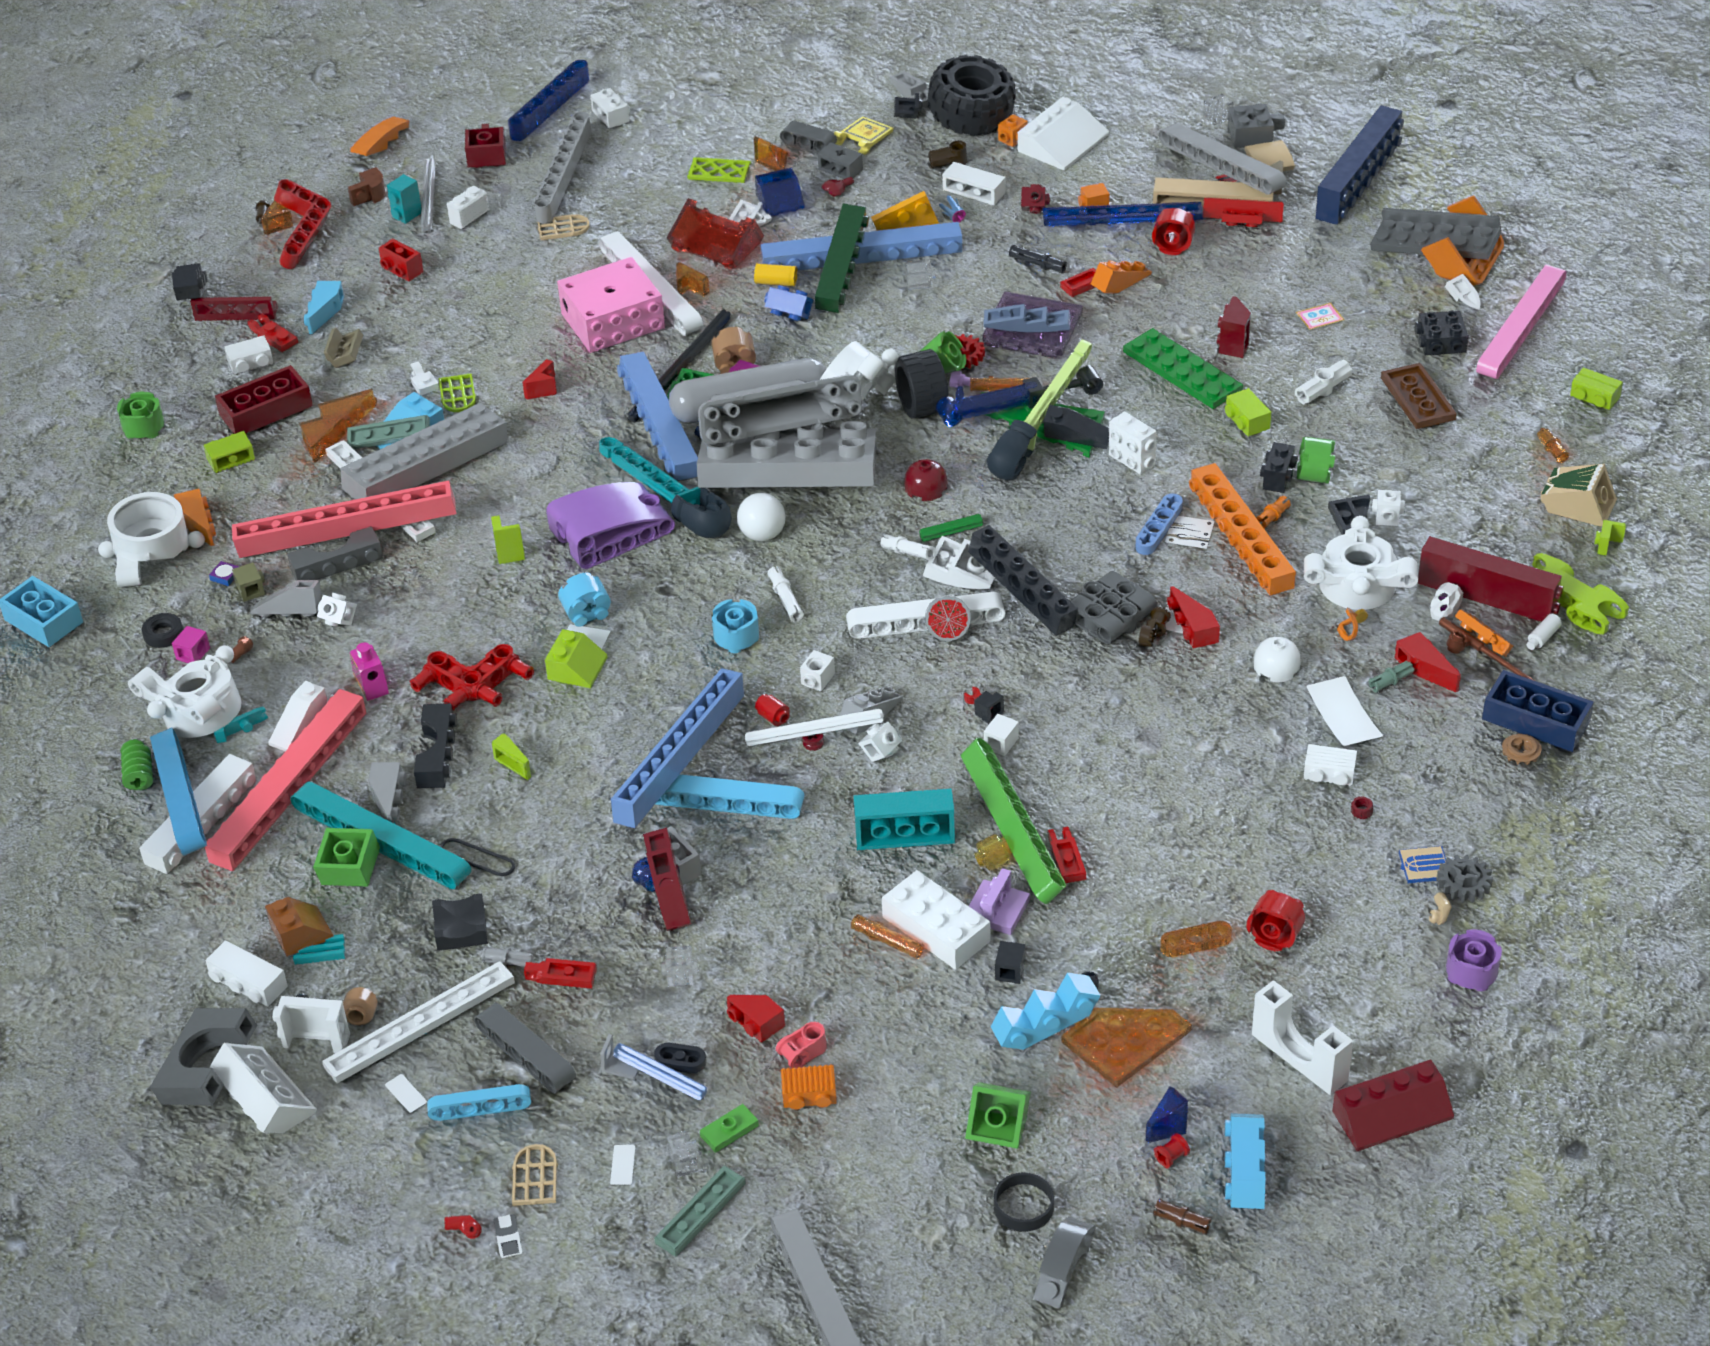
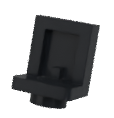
M915 93L914 98L895 97L894 117L916 119L918 111L922 110V100H919V93Z

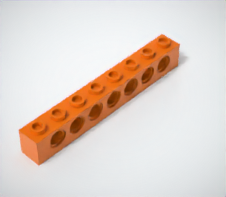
M1213 463L1192 469L1191 479L1189 480L1191 491L1197 494L1200 503L1207 508L1210 517L1218 523L1220 531L1224 532L1228 537L1230 545L1236 548L1239 557L1246 562L1249 571L1257 577L1260 586L1265 588L1270 596L1294 589L1296 571L1217 464Z

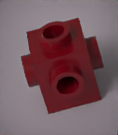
M1040 184L1022 187V211H1030L1029 213L1040 214L1041 211H1046V205H1050V193H1047L1046 187H1042Z

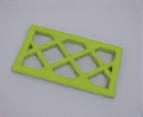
M693 157L687 179L745 183L751 161ZM697 162H705V164L699 166ZM717 163H721V164H725V165L719 167V166L716 165V164H717ZM736 165H745V166H743V167H741V168H738ZM710 166L714 168V170H711L709 172L704 170L705 168ZM730 167L734 169V171L729 173H726L724 171L725 169H728ZM700 171L702 175H695L694 173ZM716 173H720V174L723 175V176H712V175H714V174H716ZM737 174L741 175V177H732Z

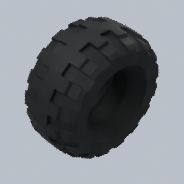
M960 55L957 58L952 57L947 59L945 63H941L933 72L928 90V106L934 119L942 123V126L948 130L951 129L958 134H969V136L986 135L994 130L997 131L998 124L1013 114L1016 98L1015 82L1011 73L1007 72L1003 65L997 64L995 60L986 59L978 55Z

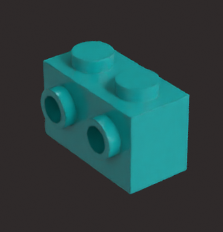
M403 174L387 184L393 218L406 224L422 213L417 180Z

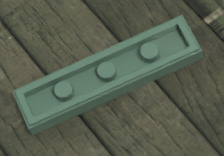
M428 415L349 427L347 428V444L353 449L395 443L422 429L430 427V418Z
M724 1165L654 1238L655 1244L677 1257L746 1184L745 1178Z

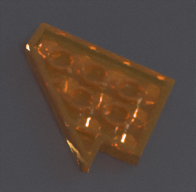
M1093 1008L1090 1016L1075 1023V1026L1061 1035V1042L1117 1088L1190 1033L1192 1024L1171 1009Z

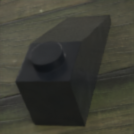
M1049 405L1043 421L1045 437L1102 449L1108 448V427L1070 408Z

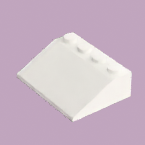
M1062 97L1018 131V152L1065 171L1109 135V131L1078 102Z

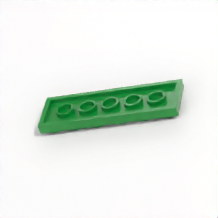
M1154 328L1123 345V353L1211 409H1215L1226 402L1228 395L1243 390L1242 383Z

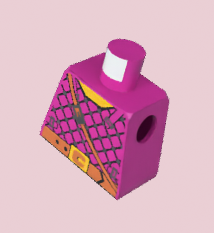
M366 642L358 644L356 649L350 651L353 675L366 700L370 701L389 694L383 666L373 646ZM371 671L373 675V680H369L367 678L369 672Z

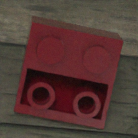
M1232 296L1229 304L1226 303L1223 316L1220 315L1217 327L1220 328V332L1217 336V345H1219V354L1244 358L1249 347L1251 312L1236 296Z

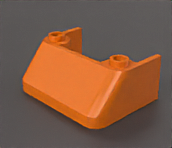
M1474 195L1447 207L1451 213L1487 215ZM1500 235L1488 260L1462 258L1449 237L1425 246L1421 251L1434 268L1435 273L1441 278L1452 280L1464 274L1472 286H1476L1485 280L1504 247V240L1502 235Z

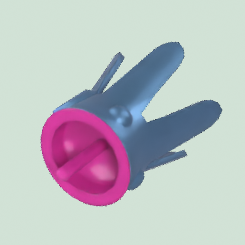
M948 195L947 200L952 209L942 203L939 204V207L945 211L942 213L949 216L953 222H961L965 218L966 212L963 208H960L957 198H955L956 204L952 197Z

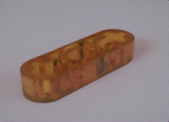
M1215 921L1166 932L1161 937L1160 950L1167 957H1178L1226 946L1232 939V927L1225 921ZM1200 936L1203 940L1201 942H1193L1189 938Z

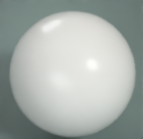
M752 494L745 498L738 508V526L742 533L752 540H771L784 527V507L776 497L770 494Z

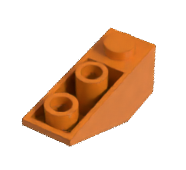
M1112 260L1099 262L1091 285L1103 293H1119L1148 277L1152 271L1145 268L1146 265L1139 261H1134V263L1127 261L1115 262Z
M200 489L173 494L182 507L186 528L191 532H201L205 537V542L210 546H214L212 537L216 536L214 524L211 523L213 521L210 510H205L209 509L206 496L201 497Z

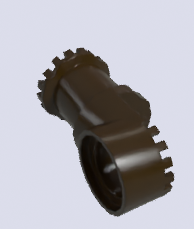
M1157 606L1151 610V619L1146 625L1143 624L1141 627L1139 645L1152 647L1155 637L1165 634V625L1171 618V614L1167 612V609L1165 610L1164 607L1162 609L1161 606L1158 608Z

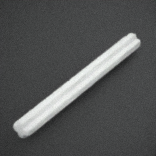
M874 709L747 732L745 734V741L747 746H754L877 724L884 721V715L881 709Z

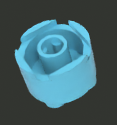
M580 573L569 578L566 581L568 584L564 589L561 586L558 593L559 600L575 626L581 627L589 621L595 619L602 620L608 616L611 600L598 576H592L591 573Z
M732 599L722 601L714 607L712 615L713 637L720 647L728 649L731 653H739L742 649L750 647L759 640L757 610L751 602L740 599V602H733Z

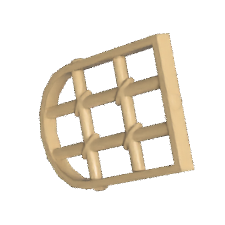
M579 214L554 217L553 223L540 225L538 222L540 240L571 237L585 233L589 229L590 223L588 218ZM567 219H569V221H565V222H556V221H560V220H567ZM582 222H586V223H587V225H584V226H574V225H573L574 223H582ZM568 224L571 226L568 228H557L559 225ZM543 227H554L553 230L541 231ZM562 231H571V232H567V233H560V234H558V232H562ZM546 233H555V234H552V235H544V236H542V234H546Z
M533 1144L524 1147L516 1154L512 1166L513 1206L556 1203L558 1163L555 1153L551 1148L545 1145ZM531 1150H541L540 1163H532L530 1161ZM545 1151L553 1157L554 1162H547L545 1160ZM526 1153V1164H517L519 1158ZM554 1166L553 1181H546L544 1179L545 1167ZM539 1167L540 1181L531 1182L529 1180L530 1168ZM518 1168H524L525 1182L516 1183V1171ZM544 1185H553V1198H544ZM529 1186H538L540 1188L539 1199H529ZM516 1187H523L525 1189V1200H516Z

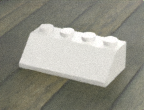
M223 1043L209 1067L213 1068L225 1088L230 1092L229 1095L242 1106L243 1112L253 1119L257 1124V1128L263 1133L283 1134L314 1115L317 1111L314 1105L263 1047Z

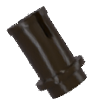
M261 200L256 204V221L259 224H266L269 212L271 211V205L268 201Z

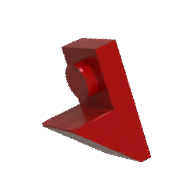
M546 359L522 382L525 399L557 394L553 361Z

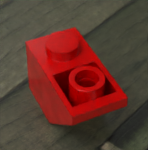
M730 994L726 997L729 1018L733 1022H738L742 1025L749 1036H754L761 1043L785 1027L784 1009L769 996Z

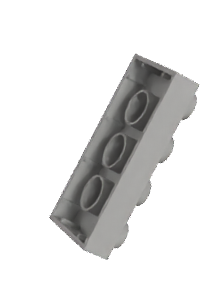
M861 421L844 422L841 424L840 429H823V424L817 423L797 427V429H787L718 444H707L702 440L697 460L698 488L874 486L877 456L876 428L867 429L866 424Z

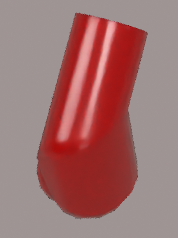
M471 1215L448 1216L444 1219L446 1231L460 1230L470 1239H475L481 1234V1225Z

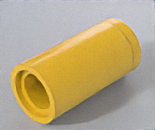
M756 263L754 282L755 284L796 286L797 266Z

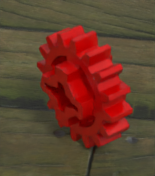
M964 334L961 336L955 335L962 344L961 354L966 356L965 367L971 369V365L978 366V361L983 362L985 347L979 338L973 339V335L965 337Z

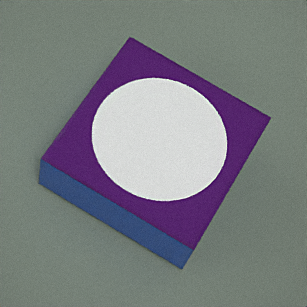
M220 561L209 574L210 581L230 586L234 581L232 569L240 566Z

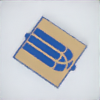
M1442 846L1399 850L1402 863L1401 870H1404L1407 883L1437 881V872L1440 864H1445L1446 861Z

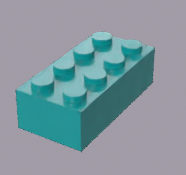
M952 788L853 795L857 850L955 844Z

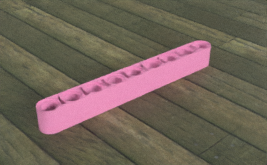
M1550 265L1544 266L1480 357L1476 368L1478 374L1494 379L1500 377L1562 287L1566 278V270Z

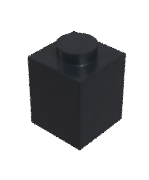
M1000 941L995 960L996 981L1020 984L1026 961V944Z

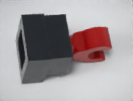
M972 687L973 695L964 693V701L967 704H974L975 715L988 724L997 714L1001 715L1005 712L1004 696L998 692L992 695L985 691L981 694L977 687Z

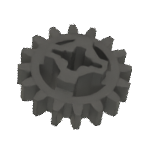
M1466 854L1464 859H1460L1458 855H1455L1454 860L1446 858L1445 864H1440L1436 879L1438 881V888H1443L1445 895L1450 893L1451 900H1455L1458 897L1461 903H1464L1465 899H1469L1473 903L1475 902V897L1482 900L1484 893H1490L1493 881L1491 876L1492 870L1486 869V862L1479 864L1477 857L1470 860Z

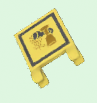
M862 116L841 132L835 131L834 134L837 137V145H842L846 137L859 142L858 145L861 146V149L858 152L866 155L873 145L892 133L893 128Z

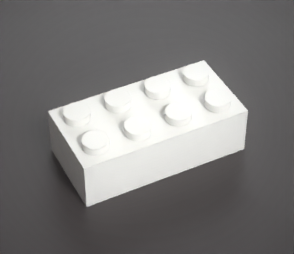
M918 870L882 897L883 918L955 970L991 942L989 920Z

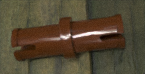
M1158 1199L1155 1205L1157 1210H1154V1216L1172 1221L1179 1228L1185 1226L1203 1235H1206L1210 1228L1209 1224L1212 1220L1210 1217L1192 1212L1187 1206L1179 1207L1162 1199Z

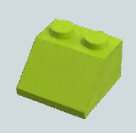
M562 629L545 658L548 680L591 689L608 656L584 633Z

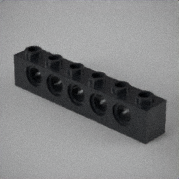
M988 525L972 533L968 552L1055 636L1073 628L1078 608L994 528Z

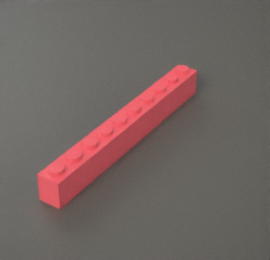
M444 481L232 524V539L239 558L350 536V533L370 526L376 531L457 514L455 498L450 481Z
M339 689L334 696L330 697L328 703L315 715L310 724L302 730L298 738L289 745L286 752L276 760L268 773L263 775L256 787L235 808L231 816L222 823L213 837L208 839L205 850L209 863L230 871H234L291 804L290 797L312 779L366 715L362 696Z

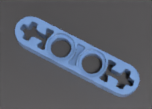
M1168 494L1163 497L1136 537L1135 549L1139 554L1149 555L1156 550L1182 511L1183 499L1180 495ZM1159 516H1167L1169 518L1160 519ZM1151 529H1158V530H1160V531H1159V532H1150L1149 530H1151Z

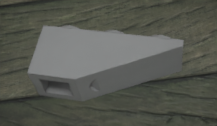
M297 580L257 602L250 613L259 614L262 617L270 616L271 614H280L281 616H291L293 614H302L303 616L315 615L318 612L319 602L322 600L319 580Z
M883 686L876 690H870L869 692L846 698L840 715L881 709L885 716L903 699V696L896 693L893 688ZM874 724L849 728L847 730L859 734L865 732Z
M372 762L368 778L371 795L382 817L395 824L400 819V809L398 806L403 803L402 786H406V772H402L400 762Z

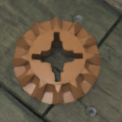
M1514 734L1503 741V755L1507 756L1508 761L1515 760L1517 765L1520 762L1528 765L1530 761L1536 762L1538 757L1541 756L1540 743L1529 735ZM1522 746H1524V748H1523V749H1524L1523 753L1518 752L1519 749H1520Z

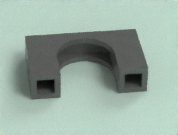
M195 1008L149 1087L161 1105L214 1104L224 1084L213 1068H192V1066L204 1052L223 1045V1043L247 1045L257 1027L246 1008Z

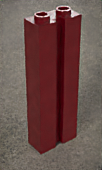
M1429 536L1421 550L1417 584L1438 590L1442 584L1449 582L1460 587L1463 592L1462 598L1540 622L1549 614L1558 615L1561 607L1558 599L1561 598L1564 586H1561V575Z

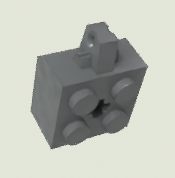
M1267 104L1238 105L1228 109V130L1234 148H1244L1245 146L1272 142L1274 131L1285 128L1284 115L1270 114Z

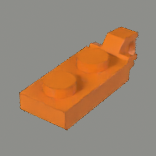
M1459 610L1455 615L1456 618L1462 621L1460 626L1469 632L1476 631L1478 633L1477 638L1488 645L1491 643L1494 652L1506 657L1514 646L1472 614Z

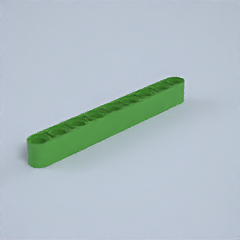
M977 737L964 750L961 758L1033 893L1041 902L1049 904L1066 887V884L991 746L982 738Z

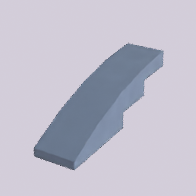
M1025 304L984 310L983 325L986 328L1015 332L1070 330L1071 315L1069 310L1048 312L1047 307L1027 310Z

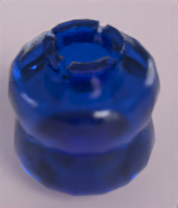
M644 857L634 864L632 879L635 884L642 886L648 892H656L648 859Z

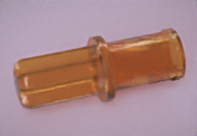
M1541 428L1537 432V437L1544 444L1545 450L1550 452L1558 463H1563L1569 458V453L1561 445L1560 439L1555 438L1548 429Z

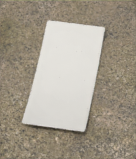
M1345 676L1307 685V689L1319 712L1343 746L1383 736L1364 711Z

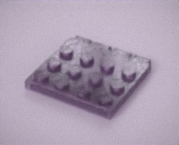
M1004 291L996 308L1025 304L1027 310L1047 307L1048 312L1069 310L1071 315L1070 330L1015 332L986 328L982 335L984 346L999 348L1002 345V349L1016 352L1022 349V353L1039 355L1042 352L1043 357L1054 359L1057 356H1062L1083 313V305Z

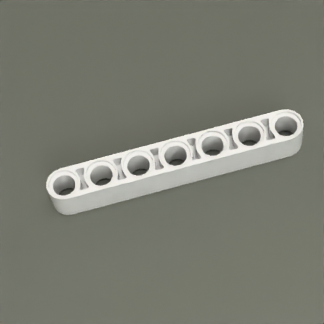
M997 592L956 596L969 608L971 615L970 625L998 622L1005 617L1006 613L1002 597ZM934 599L851 609L846 614L849 634L853 638L861 639L927 631L925 611Z

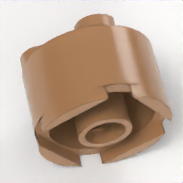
M728 327L719 331V335L716 338L714 336L712 339L714 362L721 374L729 372L730 368L739 360L752 364L755 363L756 354L751 333L744 332L740 327Z

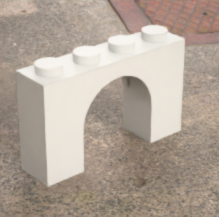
M1273 980L1255 994L1252 1035L1331 1096L1349 1081L1353 1040L1335 1026H1332L1315 1039L1314 1047L1310 1045L1294 1026L1291 1016L1293 995Z

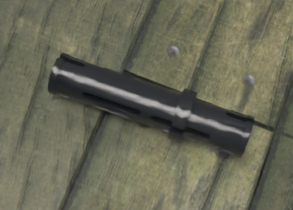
M1012 245L1009 249V257L1041 266L1044 270L1051 269L1063 274L1067 268L1066 261L1053 258L1052 255L1047 253L1044 255L1016 245Z

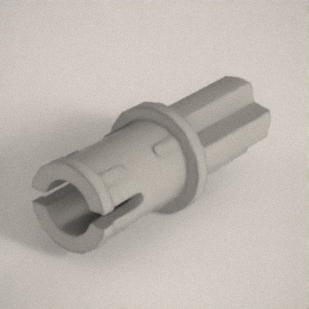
M485 946L482 951L483 963L496 964L501 961L506 968L509 965L525 967L526 962H533L532 954L511 951L510 947L498 949Z

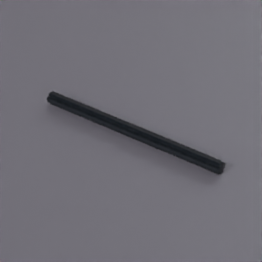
M721 310L658 379L664 391L679 376L681 369L686 368L731 318L729 311ZM636 405L627 413L629 421L637 422L639 420Z

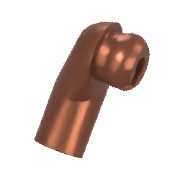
M246 636L239 638L238 644L232 648L234 651L232 663H235L242 655L252 650V639Z

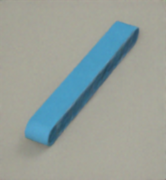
M171 727L150 736L174 836L182 855L185 856L206 847L207 842L181 744L175 730Z

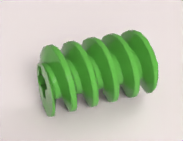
M129 740L121 746L120 750L122 784L131 790H144L153 783L151 749L140 740Z

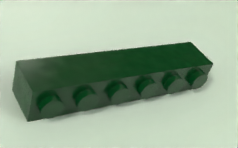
M842 204L815 293V309L839 313L841 305H845V290L850 288L851 278L849 277L850 274H854L856 265L854 260L855 258L858 259L860 254V247L858 246L859 243L864 241L865 231L863 229L867 228L869 223V216H866V207Z

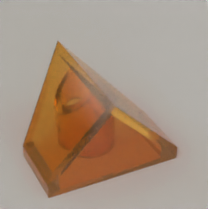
M755 136V162L785 175L789 152Z

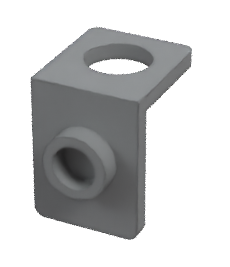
M608 1034L601 1050V1072L635 1079L639 1070L613 1056V1035Z

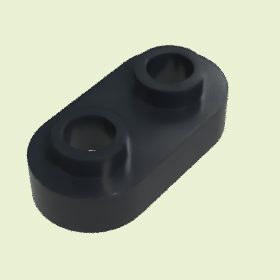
M667 1042L657 1046L654 1051L655 1061L678 1072L698 1073L705 1068L707 1063L705 1051L697 1046Z

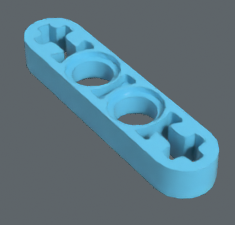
M519 1084L438 1095L427 1101V1111L430 1119L443 1121L521 1110L531 1104V1093L529 1087ZM491 1099H496V1100H498V1101H496V1102H487L488 1100H491ZM471 1103V1105L462 1106L460 1104Z

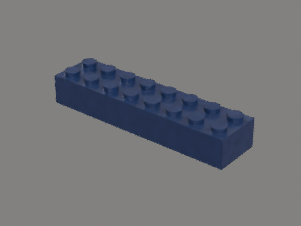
M1380 105L1319 184L1315 219L1338 225L1342 219L1346 218L1349 209L1354 207L1358 197L1361 198L1364 189L1370 186L1373 177H1377L1380 168L1385 166L1387 159L1392 157L1395 148L1400 146L1402 141L1400 131L1404 124L1401 110Z

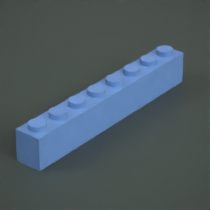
M639 352L620 356V365H617L618 376L623 378L625 390L629 391L631 402L636 405L638 416L643 419L645 430L650 433L652 444L656 445L658 456L660 459H663L667 474L670 473L671 477L676 481L697 477L698 457L682 425L673 415L669 406V400L645 353Z

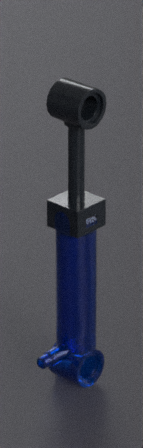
M1086 365L1078 370L1076 379L1071 380L1065 390L1080 387L1086 394L1094 395L1101 391L1104 383L1096 369L1091 365ZM1033 377L1024 379L1022 385L964 397L963 387L958 386L956 388V399L952 397L942 398L937 403L936 410L946 426L953 427L968 418L1026 405L1029 409H1032L1049 385L1042 386L1038 378Z

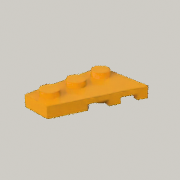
M925 191L871 217L877 231L939 224Z

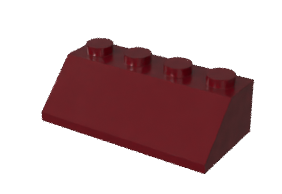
M1431 1059L1334 1092L1332 1112L1357 1152L1454 1119L1444 1078Z

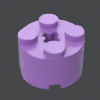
M1476 929L1467 930L1465 934L1459 935L1458 933L1454 935L1449 943L1446 963L1448 980L1464 988L1476 989L1477 991L1487 990L1498 977L1502 948L1495 942V938L1485 931Z

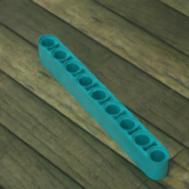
M306 782L290 797L291 804L296 810L330 828L373 829L380 845L379 853L449 889H455L472 872L471 866L463 858L313 782Z

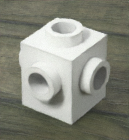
M1378 490L1377 499L1372 501V512H1376V525L1398 526L1399 515L1404 514L1405 500H1401V491Z
M341 594L323 595L318 605L319 612L317 617L325 619V624L338 627V624L351 626L357 604L346 601V596Z
M889 722L881 725L877 723L866 730L868 734L858 744L869 759L874 762L893 755L897 751L896 746L902 739Z

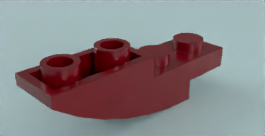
M667 827L643 834L648 864L666 930L671 931L692 925Z

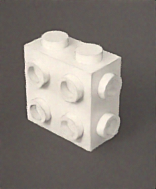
M1123 412L1114 417L1109 423V455L1128 468L1142 474L1155 465L1157 431L1130 414Z

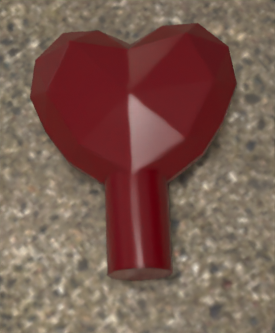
M851 176L843 180H827L822 184V189L829 192L833 197L840 196L844 192L845 187L853 184L854 180Z

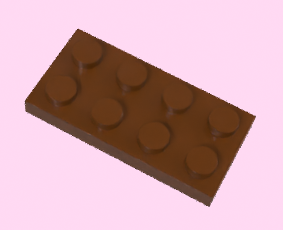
M1421 363L1381 371L1382 381L1416 429L1456 420L1457 413Z

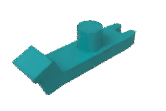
M264 706L239 715L225 725V727L223 726L219 730L214 731L217 743L227 742V736L241 730L248 733L252 731L253 725L266 720L268 716L264 713L266 712Z

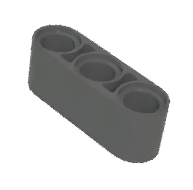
M791 121L780 133V139L784 144L816 154L830 142L837 143V137L832 131L797 121Z

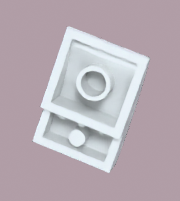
M941 536L935 548V558L931 561L928 560L923 573L924 577L934 581L969 589H990L995 579L968 552L969 540L964 539L962 544L944 536Z

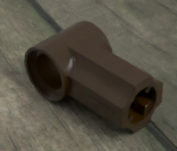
M956 140L951 142L949 147L929 151L928 157L931 167L949 165L953 162L965 165L968 162L966 143Z

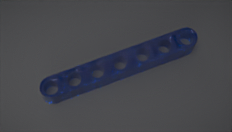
M575 60L512 115L508 119L510 139L522 141L586 85L590 80L588 62L585 60Z

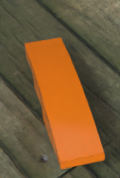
M395 116L383 120L361 136L350 148V152L368 156L386 150L389 141L398 139L400 130L409 128V120Z

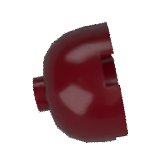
M929 459L918 460L912 463L905 473V492L911 498L913 495L921 497L922 501H932L942 497V492L948 488L945 469L940 463Z

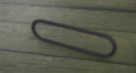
M456 838L446 839L439 846L443 848L448 842H457L510 862L512 865L511 869L500 873L467 861L470 866L497 876H507L515 869V863L512 859Z

